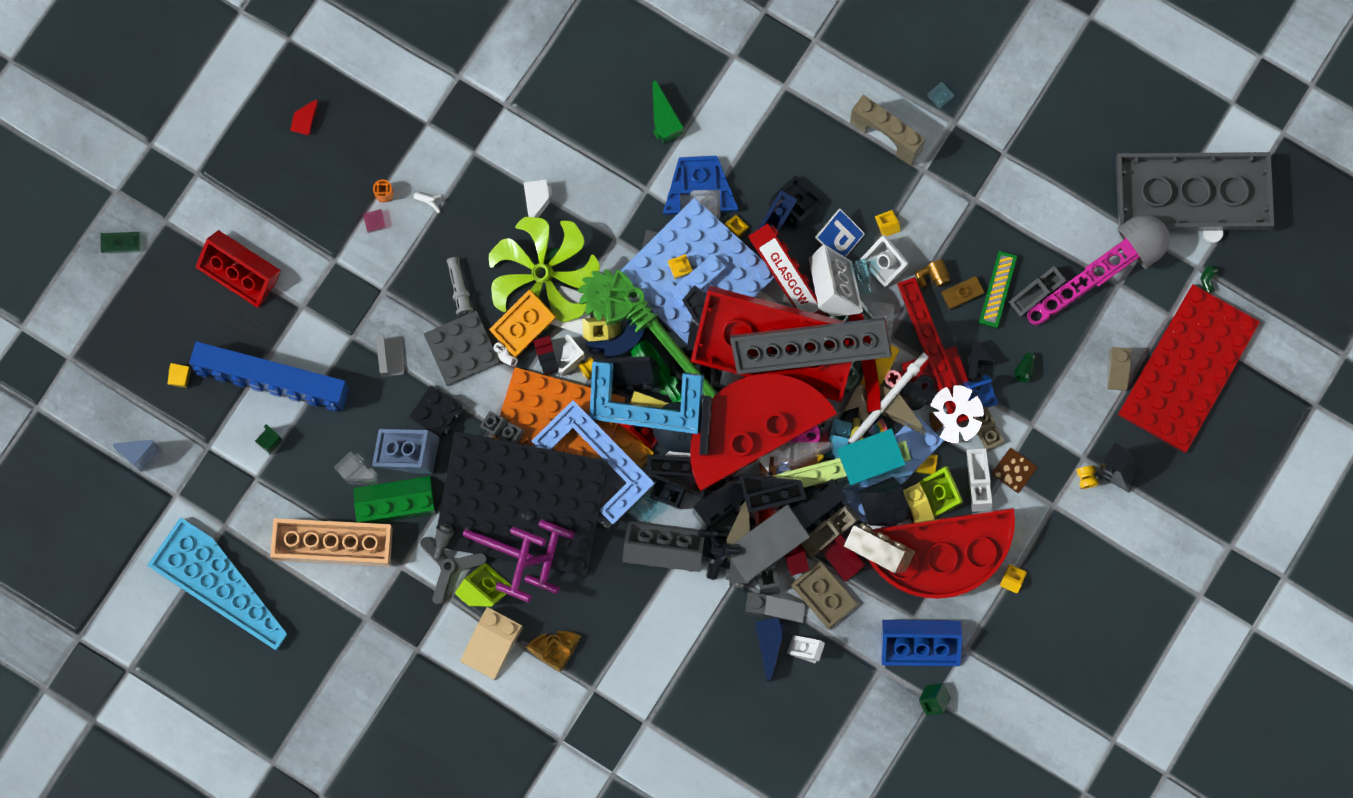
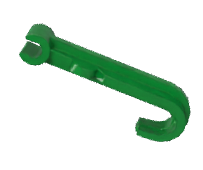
M646 340L637 343L631 350L632 356H650L660 364V393L663 395L668 394L672 402H681V392L677 387L679 380L677 377L671 376V370L657 349Z

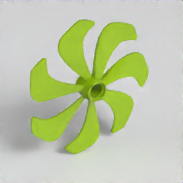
M524 217L515 226L516 229L527 231L533 238L539 264L535 265L524 250L512 239L501 240L489 253V265L491 268L502 260H512L532 269V274L504 275L497 277L493 281L491 286L492 300L497 309L506 312L508 296L518 287L536 280L537 282L530 290L539 297L543 283L546 284L549 304L557 320L568 322L584 315L586 303L581 305L567 301L551 281L554 277L570 286L580 288L585 285L582 281L584 277H593L592 271L599 272L600 270L597 258L591 255L588 263L582 269L571 272L553 271V266L572 257L584 246V237L574 222H560L564 231V240L559 251L548 265L544 264L550 228L548 222L542 218ZM544 268L546 275L541 278L539 272Z

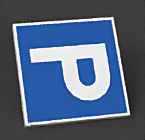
M838 209L815 238L822 245L825 244L846 257L865 233L841 209Z

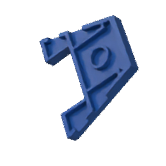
M717 156L679 157L663 215H677L681 211L680 195L715 193L720 194L721 213L738 212V206L735 203Z

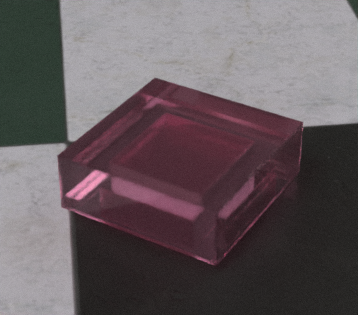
M381 209L363 213L367 233L386 229Z

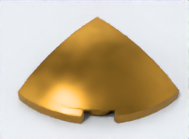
M557 631V635H550L548 637L545 633L532 640L526 648L542 662L561 672L576 649L581 636L569 631Z

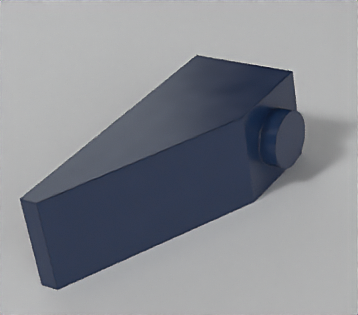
M781 190L758 229L768 224L769 226L773 225L777 232H779L797 199Z
M779 617L755 622L767 682L771 681L783 637L782 634L785 633L784 623L779 622Z

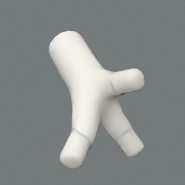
M415 192L414 199L429 204L437 213H440V209L434 202L436 199L441 198L440 194L430 196Z

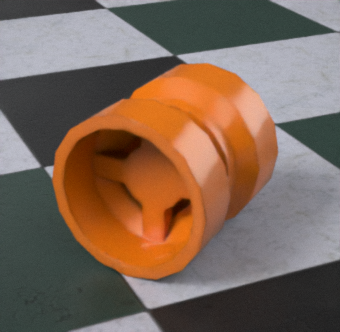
M378 180L373 185L375 198L379 202L386 203L393 198V189L387 180Z

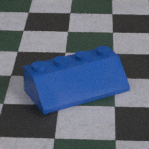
M882 620V665L960 666L962 648L961 621Z

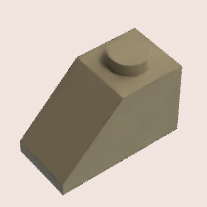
M1112 347L1110 349L1107 390L1127 391L1131 366V348Z

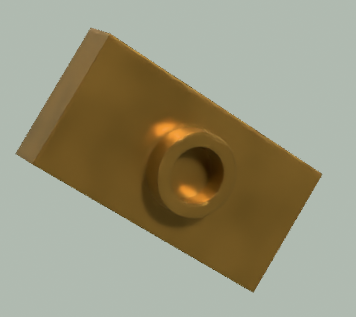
M974 276L942 291L941 294L949 310L983 295L984 291L977 277Z

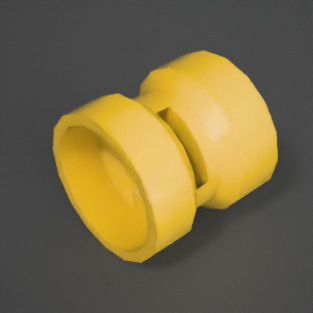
M1095 465L1076 469L1077 476L1080 477V489L1093 488L1099 485L1098 478L1095 477Z

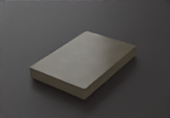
M821 560L790 585L828 630L858 606L854 598Z

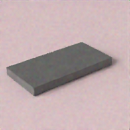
M786 505L732 544L730 547L741 548V554L729 555L745 581L749 582L811 536L791 507Z

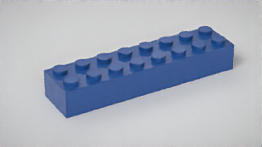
M197 341L189 362L198 376L205 378L208 375L213 376L215 380L226 383V380L232 381L238 387L251 386L252 390L257 392L266 390L276 397L285 395L289 397V400L300 402V400L307 401L308 405L314 407L319 405L326 406L327 410L337 412V410L343 411L349 391L344 380Z

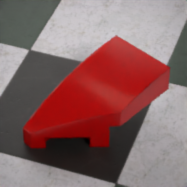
M314 100L294 112L290 131L310 135L319 100Z

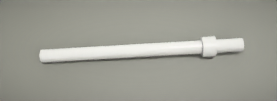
M922 353L914 363L907 367V372L880 402L881 410L873 411L848 440L849 443L858 441L907 382L919 373V368L929 358L925 353Z

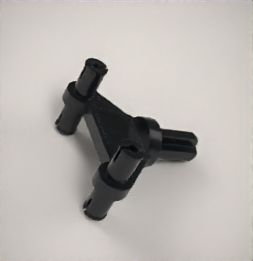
M710 528L709 530L699 529L698 537L709 538L710 553L707 555L709 564L706 577L715 580L718 577L719 568L724 563V559L729 555H740L741 548L722 544L718 538L727 539V531H718L716 528Z

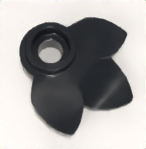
M921 375L915 381L908 382L901 390V395L909 397V405L913 411L921 409L925 404L931 406L933 398L938 393L934 388L933 379L928 375ZM923 383L928 384L926 387H921Z

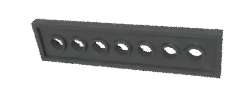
M885 318L731 335L730 337L737 374L887 358L892 355ZM871 336L874 342L868 344L864 341L863 337ZM852 338L855 344L848 346L845 344L844 339ZM832 340L835 343V347L828 348L825 345V341ZM812 342L815 344L816 349L809 350L805 344ZM792 344L797 348V351L789 352L786 346ZM775 347L778 353L770 354L767 348ZM755 349L759 355L753 357L748 353V350Z

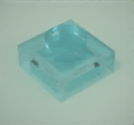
M941 82L927 94V97L940 110L954 98V95Z

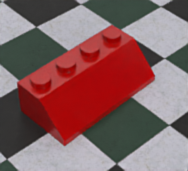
M217 230L206 239L195 267L257 308L261 306L275 286L281 272L280 269L220 230Z

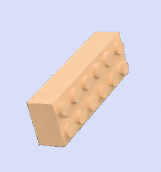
M273 518L270 557L273 561L390 567L393 528L391 524Z

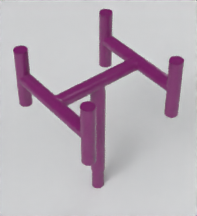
M540 520L539 527L552 533L546 554L533 556L528 553L531 542L545 546L547 541L545 538L513 526L510 534L523 538L522 547L519 550L465 529L463 532L464 537L518 558L512 586L510 587L498 582L496 590L529 603L532 595L519 590L524 568L544 563L540 579L527 574L524 581L554 594L559 593L560 587L548 583L547 580L559 535L573 539V531L545 520Z

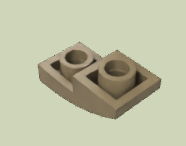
M984 407V415L973 418L982 422L977 434L984 448H986V452L1004 445V440L995 425L990 411L987 407Z

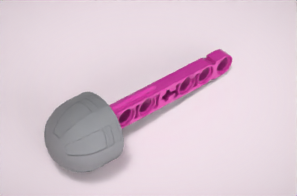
M1138 215L1117 228V231L1123 241L1086 266L1082 273L1046 297L1042 304L1039 302L1032 307L1027 314L1029 322L1034 326L1043 324L1050 319L1051 315H1056L1096 285L1099 287L1135 260L1145 269L1164 256L1169 246V232L1165 224L1151 215ZM1122 250L1126 259L1123 258V255L1119 251ZM1112 256L1120 257L1121 261L1118 265L1110 263ZM1097 267L1104 268L1105 273L1102 276L1094 274V270ZM1081 279H1083L1084 281L1088 280L1087 286L1084 287V285H1081L1080 287H1078V290L1080 292L1076 293V290L1072 285L1075 284V286L1077 287L1081 284ZM1064 290H1072L1073 296L1070 299L1064 298L1062 296ZM1051 300L1058 303L1057 308L1054 310L1047 308V303ZM1033 312H1040L1042 314L1039 321L1031 319Z

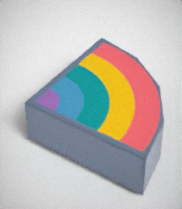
M880 418L868 433L872 436L886 431L887 426L884 420Z

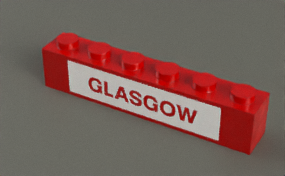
M766 224L750 234L748 238L792 306L796 309L828 317V313H823L818 308L815 290L811 291L808 284H810L807 276L800 274L797 269L800 267L794 257L790 259L787 254L789 251L784 241L780 243L776 237L779 233L775 227Z

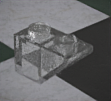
M350 451L334 466L335 470L348 484L376 485L379 483L376 478L378 474L371 467L369 469L363 464L365 460L358 453L354 455Z

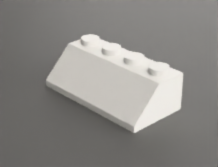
M823 244L809 258L818 308L823 313H828L833 317L860 314L863 309L852 261Z

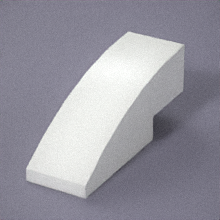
M986 448L967 450L972 512L991 511L992 497Z

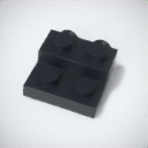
M795 175L772 196L768 205L772 206L781 190L797 199L785 220L786 225L797 229L822 204L824 199Z
M430 385L409 418L442 439L444 435L447 436L452 430L453 426L451 424L455 419L458 420L463 414V406L449 395H445Z

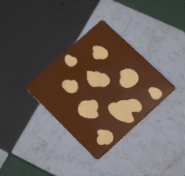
M1009 448L991 475L1019 493L1038 467L1014 449Z

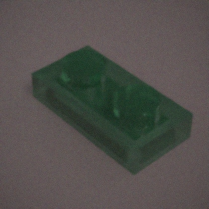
M139 232L100 233L102 254L140 252Z

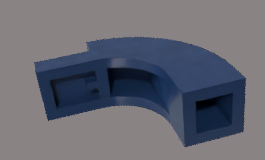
M632 319L627 321L624 333L619 338L612 341L587 340L586 351H590V354L601 355V352L605 353V358H623L631 354L634 346L643 340L646 328L636 333L637 325L630 326L632 323Z

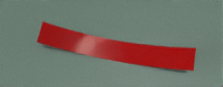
M862 312L849 315L850 322L864 320ZM870 336L863 337L866 343H871ZM875 359L861 360L866 387L867 413L881 410Z

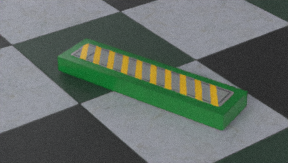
M1002 251L998 252L979 324L995 329L998 328L1017 259L1016 255Z

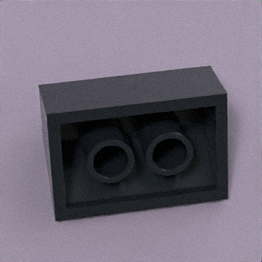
M650 356L593 359V361L613 363L612 392H616V389L632 392L635 391V388L652 391L653 388L660 387V364Z

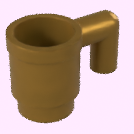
M944 259L936 260L915 272L920 288L927 286L924 276L930 274L933 283L935 282L936 287L943 286L951 281Z

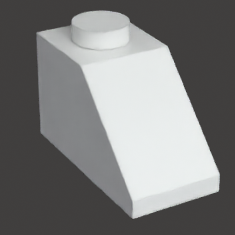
M546 180L524 183L529 217L538 218L550 203L549 197L553 196L551 185H547Z

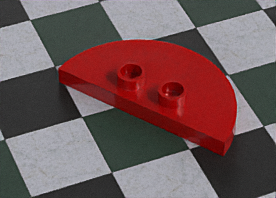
M759 374L729 384L713 397L708 456L699 455L701 431L699 434H692L690 458L692 472L699 490L702 492L835 417L838 415L837 412L818 390L790 376Z
M1014 507L871 529L876 533L881 532L889 536V539L906 545V547L915 550V553L906 572L893 573L871 560L869 562L881 577L891 585L915 596L939 599L967 593L986 582L1005 560L1015 530Z

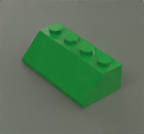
M431 476L353 488L357 523L378 524L436 514Z

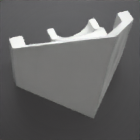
M570 335L565 337L566 343L563 346L562 363L558 371L559 376L566 375L577 368V364L585 362L584 352Z

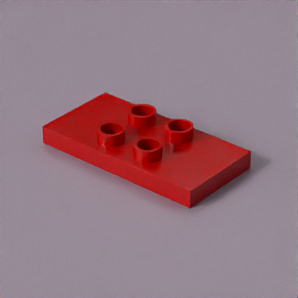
M709 286L690 362L737 374L730 340L731 335L834 324L845 321ZM852 338L844 339L845 344L848 346L855 344ZM832 340L825 341V345L828 348L835 347V343ZM812 342L805 344L809 350L816 349L815 344ZM792 344L786 346L789 352L797 351V348ZM775 347L767 348L770 354L778 353ZM755 349L748 350V353L753 357L759 355ZM852 361L738 375L745 377L759 374L790 376L809 384L825 398L842 402Z

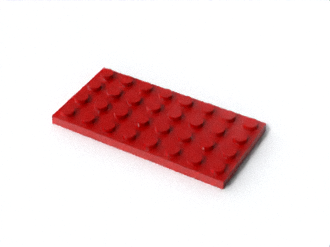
M1192 284L1120 409L1118 416L1186 453L1260 321Z

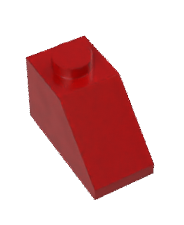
M617 423L623 430L652 450L656 445L657 440L654 436L653 428Z

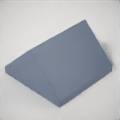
M153 440L113 443L115 450L140 472L159 452V447Z

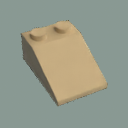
M487 607L474 630L460 662L495 680L523 629L522 625Z

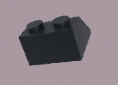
M894 477L858 491L869 526H894L911 519L902 486Z

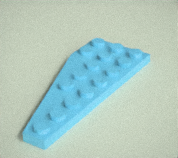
M180 517L147 566L277 651L288 634L215 540Z

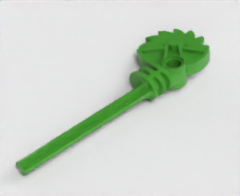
M607 269L604 270V275L598 271H592L593 277H584L582 279L585 285L578 289L579 293H583L579 304L586 303L585 311L587 315L593 311L598 321L603 316L606 325H613L624 319L626 321L632 319L630 326L637 325L636 333L648 327L686 373L703 375L694 363L690 362L689 357L659 323V315L651 313L652 307H646L648 302L644 298L643 291L640 288L634 287L631 280L623 272L617 269L613 276ZM629 297H633L637 302L631 301ZM704 377L703 394L713 398L718 392Z

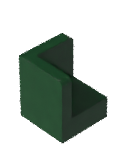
M265 424V430L255 442L270 455L283 440L273 429Z
M943 683L925 686L919 698L926 716L944 713L950 701V696Z

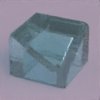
M646 494L630 508V512L644 523L658 510L657 503Z

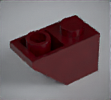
M799 545L783 557L791 576L809 570L802 545Z

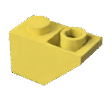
M595 317L582 318L583 338L588 341L609 340L621 335V322L606 325L604 317L600 321Z

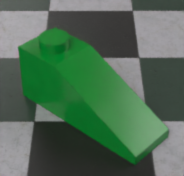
M655 80L652 82L655 128L653 133L657 140L661 139L663 144L683 134V126Z

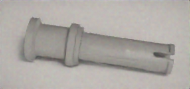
M459 258L447 259V264L454 289L452 297L457 306L456 315L464 316L473 312L468 298L470 294L465 289Z

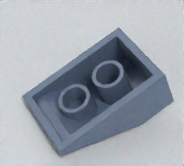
M379 429L372 466L416 474H433L440 437L429 430Z

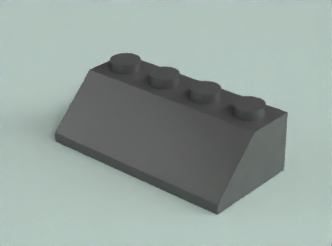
M628 521L622 562L700 572L705 538L698 537L697 529Z

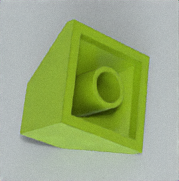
M484 563L464 578L455 594L468 606L492 607L507 595L496 590L497 583L500 582L510 587L512 585L487 563Z

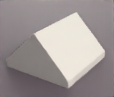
M885 235L860 259L884 288L905 273L909 266L906 259Z

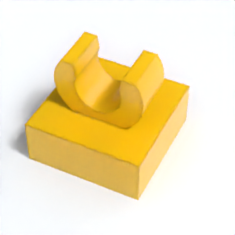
M686 254L670 259L667 262L674 280L689 275L692 272Z

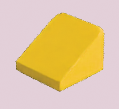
M893 210L875 216L882 236L885 235L887 237L900 232L899 221Z
M737 215L724 224L738 238L750 228Z
M1009 564L1000 586L1018 593L1027 572Z

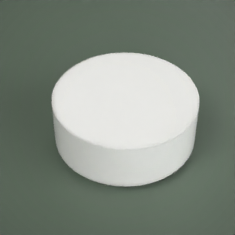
M1223 230L1203 231L1204 240L1210 244L1219 242L1223 236Z

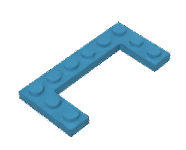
M592 362L590 418L592 420L693 434L700 433L704 375L683 373L681 410L679 411L611 401L613 363Z

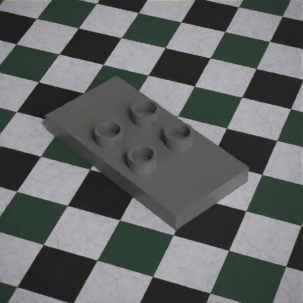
M1271 152L1118 153L1116 156L1118 227L1138 215H1151L1158 218L1165 224L1168 231L1272 230L1274 227Z

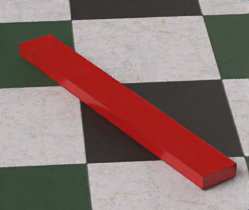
M913 277L899 282L897 287L923 352L929 357L927 362L939 391L948 387L953 397L954 385H958V382L917 280ZM946 401L944 404L948 414H953L956 410V404L953 401ZM960 414L956 419V423L965 422L969 418L965 414Z

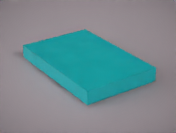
M892 428L837 449L850 486L906 466Z

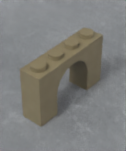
M864 94L852 108L850 118L852 125L864 133L870 127L879 130L896 145V156L910 166L915 162L923 150L925 137Z

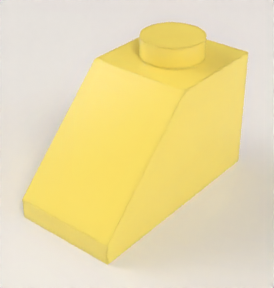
M920 483L903 490L913 522L934 519L928 499Z

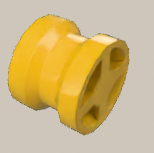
M591 356L584 363L577 364L587 380L592 377L593 359Z

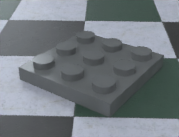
M477 311L423 333L446 386L500 363Z

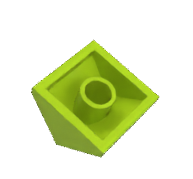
M948 466L918 482L928 499L934 517L961 507L963 500Z

